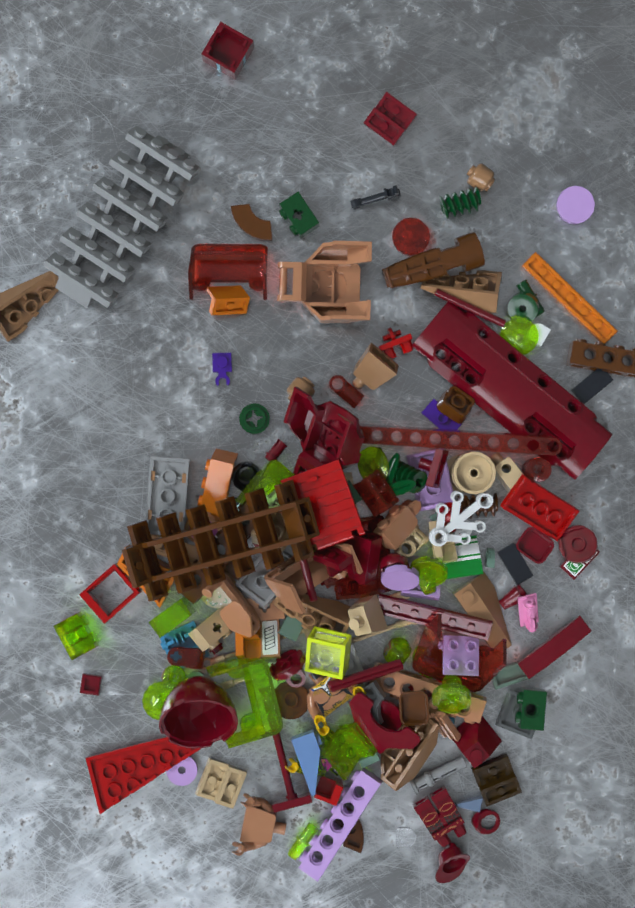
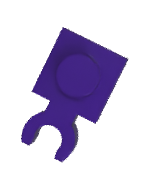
M212 353L213 373H218L215 379L216 385L219 386L220 379L224 378L226 379V385L229 386L230 379L227 376V372H232V353Z

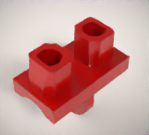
M389 327L387 328L388 334L382 336L384 342L390 339L391 341L378 346L388 357L395 359L397 356L393 348L400 346L403 355L412 352L411 340L413 338L410 333L396 339L395 337L402 335L400 329L393 332L392 328Z

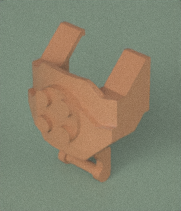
M372 242L322 243L305 262H278L280 275L277 301L302 303L320 323H350L370 320L371 300L360 301L361 267L358 264L372 261ZM287 269H293L292 295H287Z

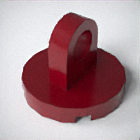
M288 650L281 654V658L276 659L277 662L275 664H271L269 672L273 679L277 681L286 680L291 687L295 688L301 687L306 682V673L302 668L306 657L301 650ZM295 674L301 676L299 680H293L291 677Z

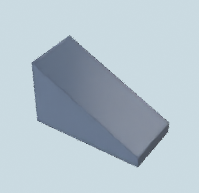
M478 796L457 801L455 805L459 808L480 812L483 797Z

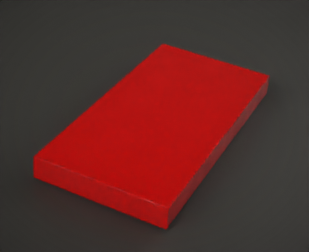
M523 474L500 504L504 510L557 542L580 512L579 509Z

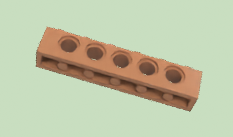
M376 661L374 667L384 663ZM405 670L369 681V684L376 680L382 690L389 693V696L394 699H399L400 695L405 692L403 689L405 684H411L414 688L412 691L429 690L432 693V696L428 697L429 710L443 711L452 718H456V716L464 718V721L470 724L480 723L487 702L485 696ZM388 677L393 678L395 684L389 686L384 680ZM448 696L451 701L444 704L440 701V698ZM461 702H466L469 704V708L462 710L458 705Z

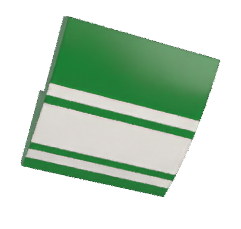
M476 535L470 536L471 541L467 545L455 542L458 559L454 562L442 563L445 579L484 574Z

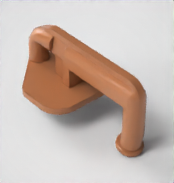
M225 575L226 580L206 586L202 590V594L205 597H212L213 592L221 587L232 601L220 611L222 620L231 631L250 638L259 630L260 622L257 612L227 575Z

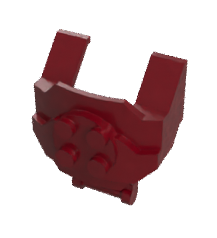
M294 387L283 421L288 423L291 431L300 440L303 449L298 456L293 475L305 472V469L308 471L336 460H340L342 469L359 463L362 455L360 450L365 438L360 430L359 419L332 401L320 405L314 404L311 395L298 387Z

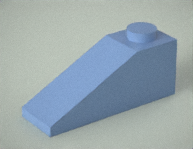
M314 729L295 735L291 739L311 796L315 795L320 745L323 744L320 734H315Z

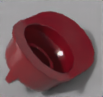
M453 842L438 855L439 869L435 875L436 881L448 883L460 876L470 860V856L464 854L462 849Z

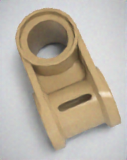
M417 524L399 548L394 550V553L404 555L408 559L429 541V536H426ZM402 546L408 548V554L403 553Z

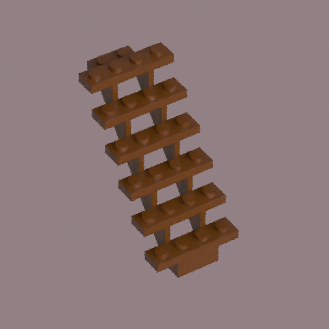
M289 480L274 485L279 505L269 507L264 488H260L244 494L250 512L247 514L239 515L235 498L231 496L215 502L220 519L218 522L210 523L205 504L185 510L191 528L181 531L176 512L156 518L161 534L159 538L152 539L147 520L129 525L127 529L132 546L122 549L132 587L136 588L144 585L148 601H155L168 595L164 579L173 577L177 592L180 594L197 588L193 574L195 570H203L206 584L210 586L226 580L222 563L232 561L236 578H240L256 572L251 557L254 554H262L266 570L285 564L281 547L291 545L296 562L315 556L310 539L320 535L310 498L298 499L294 481ZM282 512L289 538L278 540L271 513ZM252 519L259 544L258 547L249 548L242 521ZM222 527L229 550L228 555H219L213 529ZM193 535L200 559L199 563H190L184 537ZM164 544L171 570L161 571L155 545Z

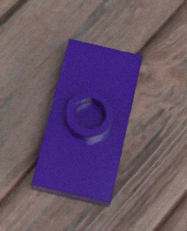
M433 399L421 414L450 438L462 423L458 424L442 414L436 406L438 401Z

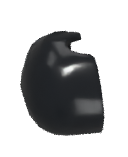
M250 461L238 463L232 473L233 484L240 491L254 489L261 478L259 467Z

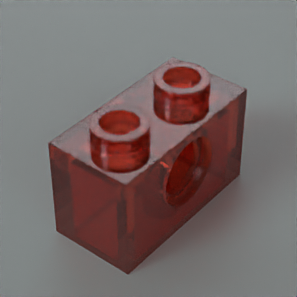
M378 469L353 485L374 517L389 510L400 501Z

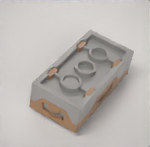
M150 456L146 520L150 534L161 535L156 518L176 512L181 531L184 530L189 459Z

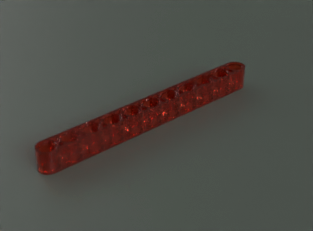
M360 424V429L365 437L363 444L537 455H557L562 449L560 439L550 435ZM380 430L383 433V438H374L373 431ZM399 431L402 434V439L394 440L392 433ZM412 433H419L422 439L419 442L413 441L411 438ZM436 433L440 435L441 441L434 443L431 441L430 436ZM458 435L460 442L452 444L449 439L450 436ZM477 436L480 439V443L478 445H471L469 438ZM491 437H496L499 439V444L493 447L489 445L488 440ZM512 438L519 441V445L515 448L508 445V441ZM530 440L538 441L539 445L535 449H530L527 445ZM556 441L558 443L557 449H548V443Z

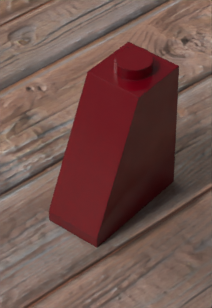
M354 530L352 531L354 538L342 543L352 545L363 573H356L355 575L348 573L349 578L355 580L358 584L366 585L376 580L383 537L366 530L365 535L359 536L358 531Z

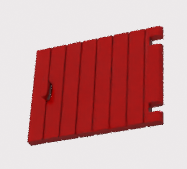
M340 460L280 480L281 483L289 480L294 481L298 499L310 498L320 535L311 538L310 541L311 545L316 544L318 550L353 539L352 531L354 530L358 531L359 536L366 534Z

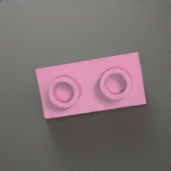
M533 593L517 598L520 627L526 626L529 632H535L538 628L537 622H539L537 594Z

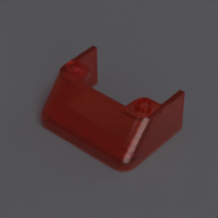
M262 244L194 245L191 248L188 269L189 300L194 299L195 290L204 291L207 287H210L211 282H249V287L254 291L263 290V300H267L268 247Z
M438 613L422 632L413 658V670L469 692L481 691L507 665V640L503 638L494 649L486 645L479 646V676L443 675V651L438 648L439 641H442V614Z

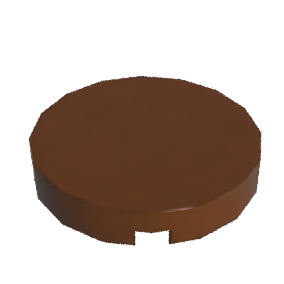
M287 682L279 684L272 695L274 711L285 719L301 717L308 710L307 695L309 692L304 685L298 688L291 687Z

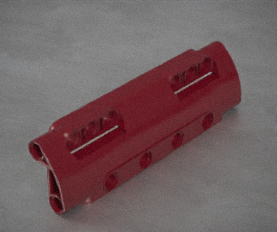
M447 302L412 344L414 349L424 357H427L428 364L432 369L453 386L458 387L471 396L477 406L549 465L561 467L574 480L588 467L613 435L597 421V416L588 407L473 313L462 311L454 304ZM442 343H444L447 347H449L453 352H455L458 356H460L464 361H466L469 365H471L475 370H473L470 366H468L464 361H462L459 357H457L453 352H451L448 348H446ZM532 416H533L536 420H538L542 425H544L548 430H550L553 434H555L559 439H561L564 443H566L570 448H568V447H567L565 444H563L559 439H557V438H556L554 435H552L548 430H546V429H545L543 426H541L537 421H535V420L532 418Z

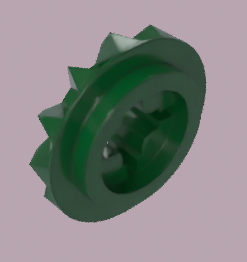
M253 403L242 409L239 422L246 432L259 434L268 427L270 416L264 406ZM252 411H254L256 416H263V418L257 420V427H255L253 421H246L252 417Z

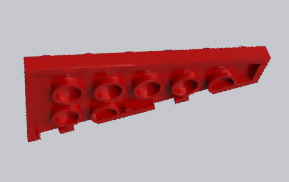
M165 736L86 757L99 814H102L122 799L136 792L202 748L178 746L169 742L168 737Z

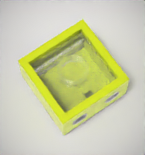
M314 626L307 638L305 671L342 680L349 668L352 635Z

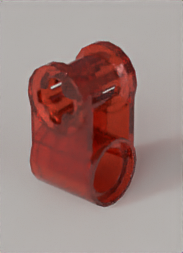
M173 647L168 652L167 660L174 666L202 670L205 651L202 652L200 648ZM175 651H178V654L182 656V658H178V661H175L174 657L171 656Z

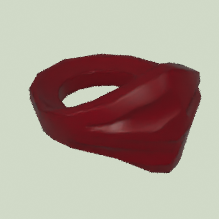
M482 809L473 815L471 823L479 833L491 834L499 828L500 817L494 810ZM488 815H494L496 822L492 828L485 829L481 826L483 818Z

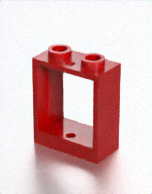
M115 563L79 595L105 624L142 591L139 589L140 587H132L129 576ZM116 571L133 593L109 613L92 594V591Z

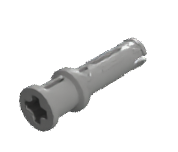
M461 756L430 772L424 771L422 775L412 779L410 784L417 795L419 791L427 787H434V783L467 768V765Z

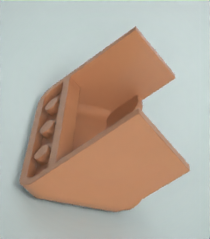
M339 543L332 546L352 554L357 573H363L352 545ZM316 544L312 545L313 552L317 550ZM294 556L285 561V564L268 572L264 579L269 588L287 609L304 614L306 611L302 603L304 602L303 595L307 593V588L300 561L296 562ZM313 557L307 559L314 587H316L330 576L328 575L326 565L314 561ZM341 571L332 578L342 579L347 575V572Z

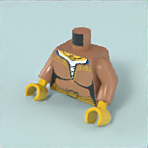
M315 673L309 674L314 685L309 688L307 708L318 730L320 729L318 726L319 722H324L327 726L325 717L352 698L356 693L364 692L366 695V691L358 685L331 692L328 682L336 678L324 677Z

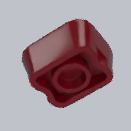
M528 527L518 539L516 548L527 558L540 564L552 552L554 542L536 528Z

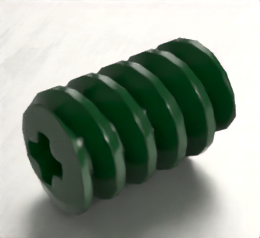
M477 187L474 188L473 192L471 189H467L466 194L463 190L459 191V197L456 192H453L451 197L445 194L444 200L439 196L442 212L447 219H449L450 212L454 217H456L457 211L464 215V209L470 214L472 207L478 212L481 205V196Z
M400 461L393 484L401 480H415L416 486L409 491L414 494L423 490L428 477L425 472Z

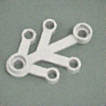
M453 491L450 495L453 501L450 522L444 526L445 515L449 510L448 506L444 503L437 504L435 507L438 513L436 527L429 533L430 542L434 546H443L447 541L460 542L463 545L469 544L471 537L466 532H461L459 535L449 533L454 529L483 532L486 529L483 521L468 522L465 520L478 509L491 507L493 497L487 492L477 495L476 501L460 513V506L464 496L459 491ZM456 494L460 495L458 500L454 499ZM485 496L486 500L484 502H481V498ZM444 506L445 510L439 512L440 507ZM481 523L482 527L477 529V525ZM440 533L441 537L436 539V534ZM466 535V541H462V537Z

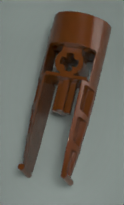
M472 232L456 237L454 239L455 246L443 250L433 248L382 269L387 288L406 286L447 275V270L462 266L465 272L484 266V254L476 233Z

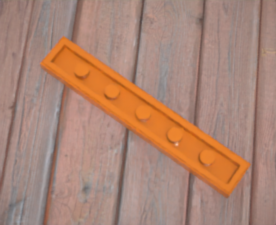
M536 252L522 265L599 342L606 344L618 332Z

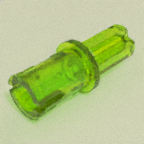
M308 822L300 836H296L297 840L289 849L288 856L296 860L305 847L309 846V842L318 832V828Z

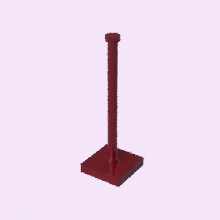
M269 685L259 688V692H262L287 792L285 799L274 801L272 804L275 813L312 803L313 796H311L310 792L300 795L294 792L290 772L285 768V765L288 767L272 706L269 692L271 688Z

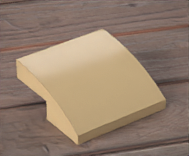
M209 757L195 794L212 800L216 804L233 809L247 772Z

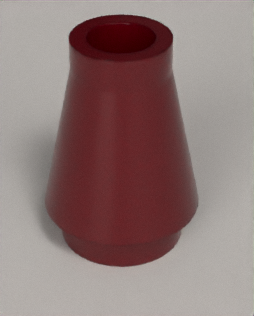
M520 584L518 586L514 585L499 600V603L506 610L518 605L517 598L526 596L527 593Z

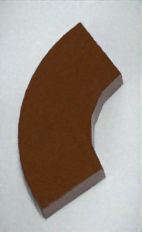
M250 204L231 206L235 222L245 233L258 240L272 241L270 221L256 217L251 210Z
M345 804V807L348 811H353L349 806ZM335 819V823L340 827H344L341 819ZM358 819L343 842V846L361 853L364 844L362 824Z

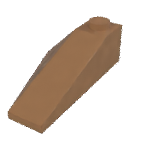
M304 594L302 605L306 612L301 614L287 609L276 596L273 604L290 618H296L302 623L301 627L305 630L310 629L312 631L314 626L346 633L349 628L350 618L348 609L350 606L342 602L317 597V601L310 602L309 596Z

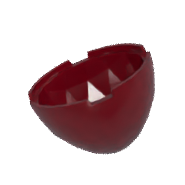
M192 676L176 685L166 697L159 719L160 733H164L168 737L169 742L186 748L211 747L214 742L219 740L226 741L235 733L238 726L236 708L230 695L217 682L204 676Z

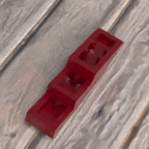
M579 615L549 636V639L533 649V652L521 659L518 665L528 679H531L575 646L592 630Z

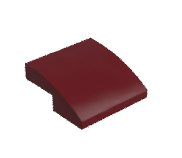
M386 92L366 118L364 124L394 146L418 114Z

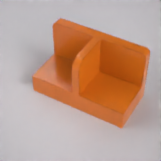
M241 285L207 287L206 291L212 298L209 308L211 315L247 313L250 297Z
M260 628L250 638L235 632L236 657L239 660L261 658Z

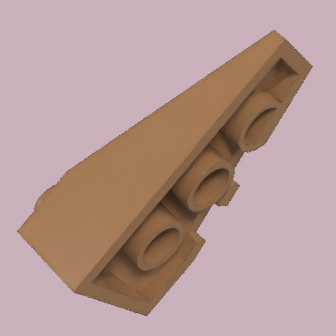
M479 270L476 274L466 275V272H459V275L454 276L447 274L423 281L421 289L434 294L438 288L489 313H496L502 272Z
M48 271L0 293V333L7 342L24 332L28 327V322L39 314V309L45 303H48L58 292V289L55 288L59 279L56 274Z
M483 571L484 574L475 576L452 592V594L467 615L493 621L489 639L485 641L495 656L512 646L495 587Z

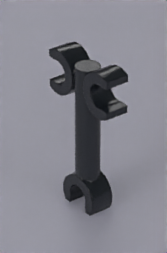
M395 185L393 188L383 189L381 193L362 199H353L350 202L352 208L356 210L384 199L390 201L395 197L400 198L401 193L400 189Z

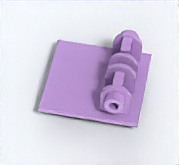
M443 635V640L438 643V648L443 651V675L479 676V639L470 636Z

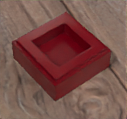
M83 673L80 693L99 696L102 676Z

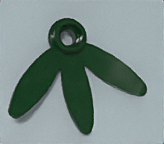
M378 447L376 470L381 483L380 496L386 502H391L396 496L403 495L416 486L415 480H401L393 484L400 462V454H394L385 471L383 451L381 447Z

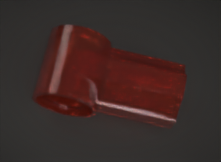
M335 375L328 381L329 390L353 408L365 396L341 375ZM334 379H339L342 382L340 389H335L332 386Z

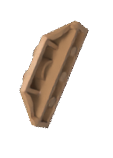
M430 718L426 725L407 726L402 724L399 730L409 727L420 735L421 740L413 749H385L381 753V780L397 791L414 779L437 745L440 725Z

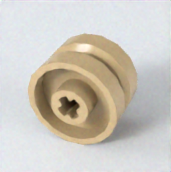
M469 452L462 454L456 458L452 465V482L457 489L464 493H484L491 488L495 481V465L483 453ZM475 469L477 476H471V470Z

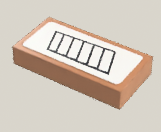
M280 619L260 621L262 659L281 658V636L278 633Z

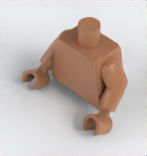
M244 793L243 796L247 798V801L240 802L246 807L240 842L242 843L236 841L232 843L233 846L238 847L236 851H232L233 854L240 856L244 852L266 846L267 843L272 841L273 833L285 834L287 823L276 821L277 812L274 813L272 805L265 798L251 797L249 794Z

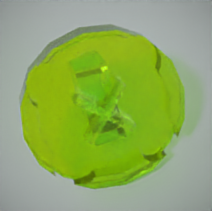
M431 556L419 557L413 560L410 569L413 567L419 571L418 585H420L425 595L434 593L436 586L445 582L448 573L446 564L438 558L430 559Z
M447 675L443 678L442 685L434 689L432 704L434 707L437 706L441 712L456 714L464 708L465 710L471 705V692L462 685L459 677Z
M165 681L155 682L144 692L142 699L143 708L151 718L160 719L163 703L175 687L173 684Z

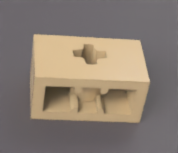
M222 606L188 634L202 652L208 648L213 650L220 644L218 640L221 637L225 639L232 633L220 616V611L223 609Z

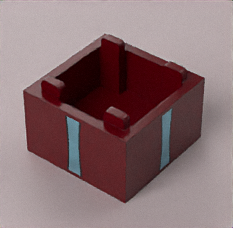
M220 21L201 53L203 62L236 80L254 50V40Z

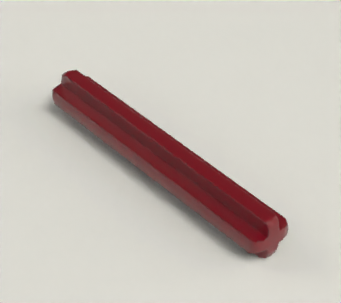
M400 659L344 676L342 680H331L328 682L329 690L336 692L403 670V663Z

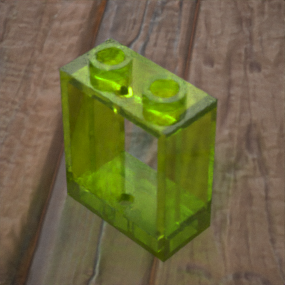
M182 597L149 621V624L159 638H161L193 615L196 610L187 598Z

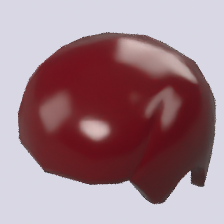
M390 553L384 556L380 562L381 572H385L387 567L393 565H406L410 569L408 559L399 553Z

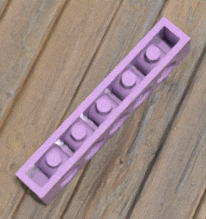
M366 768L355 772L351 778L353 784L350 788L346 786L341 794V797H343L342 801L331 809L330 812L333 815L329 820L326 818L320 827L322 829L319 836L315 835L310 842L312 848L309 852L305 850L299 859L302 862L299 869L317 882L383 782ZM357 786L364 788V795L357 794ZM345 803H352L354 811H348ZM335 819H341L344 827H338L335 824ZM325 835H330L333 838V843H327ZM314 852H321L323 859H317Z

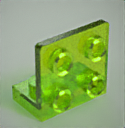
M355 722L338 726L323 751V755L343 780H348L359 759L374 756L377 749Z

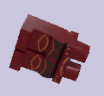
M442 786L430 793V797L439 812L436 811L428 795L415 802L413 807L434 841L437 840L442 847H445L451 843L447 833L454 830L459 838L467 832L462 816L446 787Z

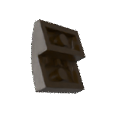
M507 754L483 762L475 769L471 767L486 807L522 793Z

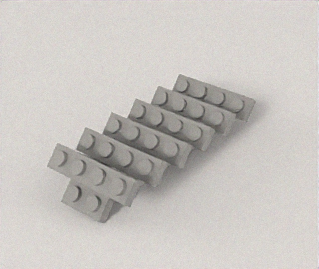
M138 126L131 129L125 137L127 141L141 149L137 160L135 161L129 155L119 151L109 162L110 166L124 174L121 185L118 186L112 180L102 177L93 186V191L108 200L104 212L95 205L86 202L76 213V216L92 226L88 237L72 227L61 235L60 241L75 251L72 262L55 252L45 260L43 265L59 276L55 288L85 308H88L95 300L108 308L117 300L119 293L106 285L112 275L122 282H125L133 275L135 268L122 260L125 254L130 250L141 257L149 250L152 243L143 236L138 235L143 226L147 225L156 232L163 227L168 218L155 210L161 199L172 206L182 199L184 192L171 184L177 173L190 181L198 174L201 168L189 159L190 155L183 149L173 145L160 135L157 137L151 136ZM149 155L169 167L165 179H162L161 176L144 166ZM133 181L153 193L148 205L127 191ZM117 206L136 218L132 230L111 216ZM100 232L120 244L116 255L95 242ZM84 257L104 269L100 280H97L78 267Z

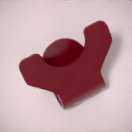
M358 692L350 700L349 705L354 722L349 732L379 754L383 753L387 748L413 749L420 742V735L411 728L405 727L399 730L402 726L400 711L394 703L388 700L382 701L381 715L384 723L380 725L371 713V708L374 704L372 699Z

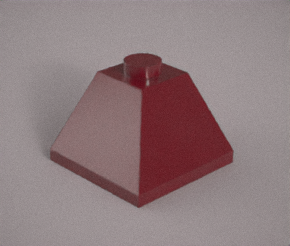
M483 716L480 723L470 724L465 721L456 727L461 734V738L459 741H455L454 738L452 739L474 769L489 758L502 742Z

